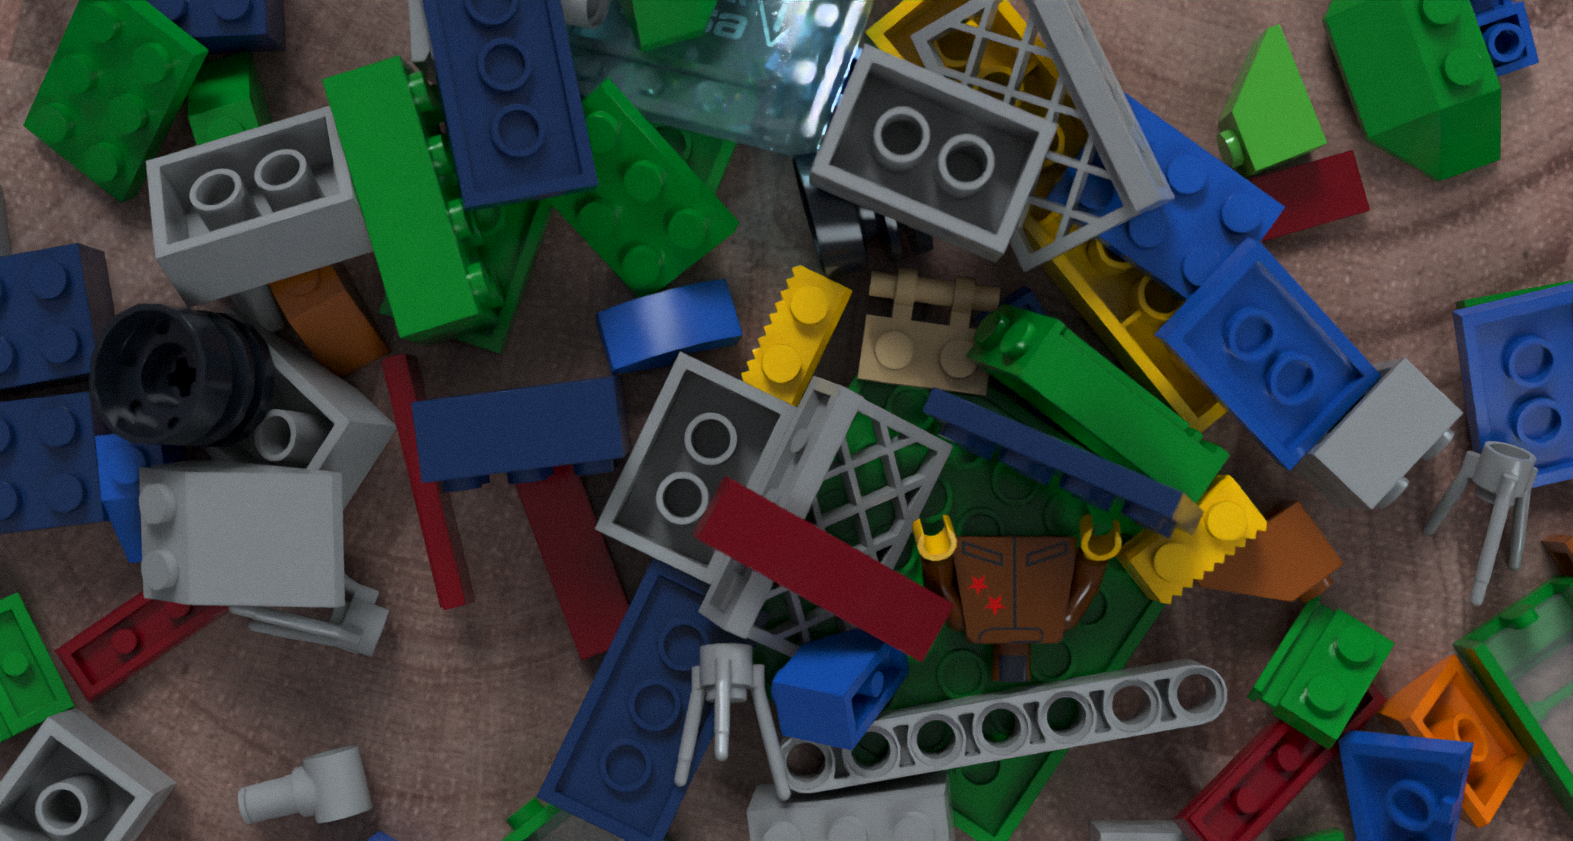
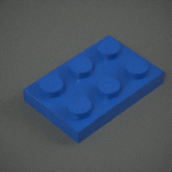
M1124 92L1175 199L1152 211H1146L1094 239L1185 303L1247 237L1261 242L1285 207ZM1086 143L1074 159L1081 160ZM1096 150L1092 164L1105 168ZM1069 166L1045 199L1066 206L1077 169ZM1091 173L1088 174L1077 210L1103 217L1123 206L1110 179ZM1077 219L1073 220V224L1079 228L1089 224Z
M1249 237L1239 245L1154 334L1278 465L1289 471L1382 376L1260 241Z
M1573 283L1452 311L1472 451L1481 454L1484 443L1487 441L1504 442L1529 451L1536 457L1534 467L1538 468L1532 488L1573 479Z

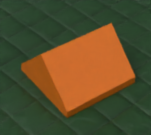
M1455 654L1442 659L1387 699V702L1375 713L1389 734L1474 743L1459 819L1476 828L1489 825L1529 758L1527 752Z

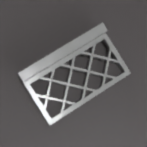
M970 0L910 35L925 68L948 79L951 77L960 80L962 85L972 89L976 85L1004 94L1003 102L1012 106L1015 105L1016 99H1020L1048 108L1045 120L1055 124L1060 113L1082 119L1089 134L1081 160L1050 150L1045 155L1046 159L1076 168L1077 173L1066 206L1035 196L1034 192L1045 161L1044 158L1009 240L1023 272L1031 271L1120 224L1175 199L1079 0H1024L1030 16L1022 41L991 32L998 6L1005 0ZM982 14L979 27L965 24ZM955 29L976 35L965 73L945 67L933 43ZM1038 31L1047 49L1034 45ZM988 39L1019 48L1008 86L977 77ZM1031 53L1051 58L1059 72L1051 100L1019 91ZM1067 90L1076 108L1063 105ZM1096 150L1105 168L1092 164ZM1091 173L1110 179L1123 206L1103 217L1077 210L1088 174ZM1031 204L1063 214L1054 242L1035 252L1023 230ZM1074 219L1089 223L1069 234Z
M813 375L756 493L802 519H805L807 515V522L825 532V527L852 516L859 544L852 547L893 570L912 532V524L915 520H918L953 445L863 399L864 397ZM859 412L871 419L877 444L850 455L845 435L856 413ZM888 428L900 434L890 438ZM914 442L927 447L928 451L917 473L901 480L894 451ZM880 457L887 486L861 496L854 468ZM841 473L848 502L821 513L816 495L822 482ZM891 499L896 517L889 531L872 538L865 510ZM725 555L698 611L723 630L744 639L754 640L790 657H793L802 644L811 641L808 632L809 627L835 616L839 633L857 628L821 607L803 614L798 594ZM784 592L791 620L768 630L755 625L754 622L764 601ZM795 634L798 644L786 638Z

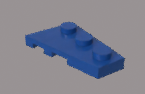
M1349 730L1338 740L1356 841H1455L1474 745L1473 742Z

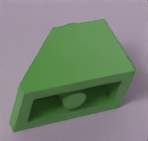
M1280 24L1265 30L1252 43L1218 122L1221 133L1217 134V145L1221 157L1231 169L1236 168L1238 174L1245 179L1311 154L1327 144Z

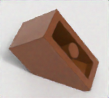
M342 261L268 284L288 322L323 367L341 379L392 352Z
M1282 500L1262 515L1267 521L1266 531L1257 530L1256 539L1246 538L1245 547H1235V555L1225 554L1224 564L1214 563V571H1204L1203 580L1193 579V585L1290 602L1298 598L1301 603H1305L1323 593L1333 584L1334 581L1330 574L1344 565V563L1301 503L1295 500Z

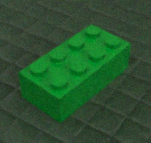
M400 55L322 79L400 338L429 347L500 325L495 308L504 306L502 290L494 270L485 269L477 250V246L486 244L479 216L476 210L463 212L451 150L439 125L445 121L437 85H430L424 71L416 72Z

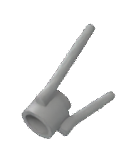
M1485 442L1481 454L1473 451L1466 452L1459 474L1422 528L1424 534L1433 535L1471 481L1477 485L1475 495L1486 502L1494 504L1470 595V603L1473 606H1480L1483 603L1509 507L1513 505L1508 567L1516 571L1520 569L1522 563L1531 489L1538 468L1534 467L1536 457L1532 453L1504 442Z
M344 574L345 592L353 598L351 602L345 601L344 606L334 608L329 622L263 606H228L231 613L252 618L248 622L250 631L338 647L370 658L374 654L390 609L375 604L380 591L361 585L346 574Z
M720 643L701 646L699 648L700 666L692 667V690L678 754V763L674 777L675 784L681 787L687 783L705 695L707 702L715 703L714 755L717 760L724 761L728 757L730 703L747 701L746 689H750L777 795L783 801L788 800L791 792L765 690V665L753 664V647L750 645Z

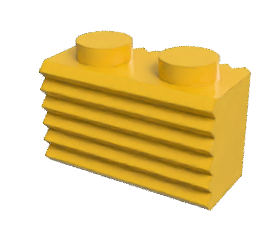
M801 265L791 268L792 278L786 279V290L780 291L781 301L775 303L776 313L769 315L770 324L763 326L765 336L758 338L760 347L752 350L754 359L747 361L749 371L741 373L745 383L795 407H798L852 294V290Z
M1216 475L1197 502V505L1204 513L1193 536L1175 528L1171 538L1168 539L1143 529L1121 546L1120 551L1115 555L1148 599L1171 604L1172 595L1182 596L1183 587H1193V579L1203 580L1204 571H1214V563L1224 564L1225 554L1235 555V547H1245L1246 538L1256 539L1257 530L1266 531L1267 521L1230 475Z

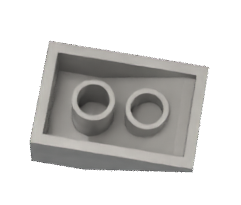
M229 307L226 311L227 314H232L252 324L267 342L275 367L274 395L264 420L248 438L228 447L202 448L214 460L342 472L344 510L396 431L397 426L358 389L273 332L265 329V327L240 310Z
M208 459L139 467V509L141 512L142 537L141 573L143 577L144 598L187 605L329 608L345 605L342 472Z

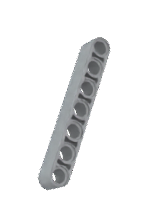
M1177 659L882 711L866 731L882 734L888 740V749L885 756L874 763H863L853 756L852 750L783 736L779 745L789 788L799 793H815L1205 724L1214 720L1223 712L1227 702V687L1223 678L1214 669L1191 659ZM1199 674L1205 683V694L1202 700L1195 706L1182 707L1177 698V689L1180 682L1187 676ZM1137 686L1142 695V704L1139 711L1134 716L1126 719L1115 717L1112 710V700L1115 694L1123 687ZM1062 697L1075 699L1078 705L1076 721L1069 728L1063 730L1050 728L1047 722V711L1050 705ZM995 709H1007L1012 711L1015 717V727L1012 733L1006 739L1000 741H991L985 738L982 733V723L985 716ZM932 720H941L948 723L951 727L949 744L943 750L937 752H927L917 745L919 729L926 722ZM801 743H811L817 746L824 754L822 766L816 772L809 775L795 772L789 766L786 759L789 751Z

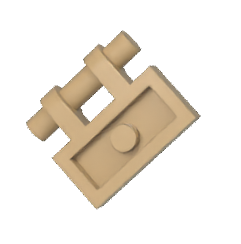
M898 267L897 274L872 270L869 296L893 299L891 318L866 314L857 380L932 390L934 386L945 392L980 397L986 396L989 374L966 357L975 344L974 334L976 329L969 328L972 310L985 312L998 310L1000 288L975 284L976 278L956 275L954 281L918 277V270ZM914 302L950 307L948 325L912 321Z

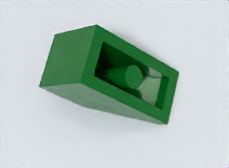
M249 50L202 64L188 92V119L197 146L273 123L252 53Z

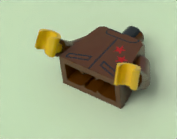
M943 515V530L937 535L927 536L924 535L920 519L915 520L912 524V530L920 553L923 587L954 604L944 622L946 627L962 632L963 639L968 643H992V680L1002 682L1031 681V643H1061L1063 632L1077 626L1098 593L1109 559L1118 554L1122 541L1120 523L1117 519L1113 520V527L1110 532L1102 536L1093 535L1092 515H1084L1080 520L1081 545L1078 549L1077 537L1069 535H955L951 519L948 515Z

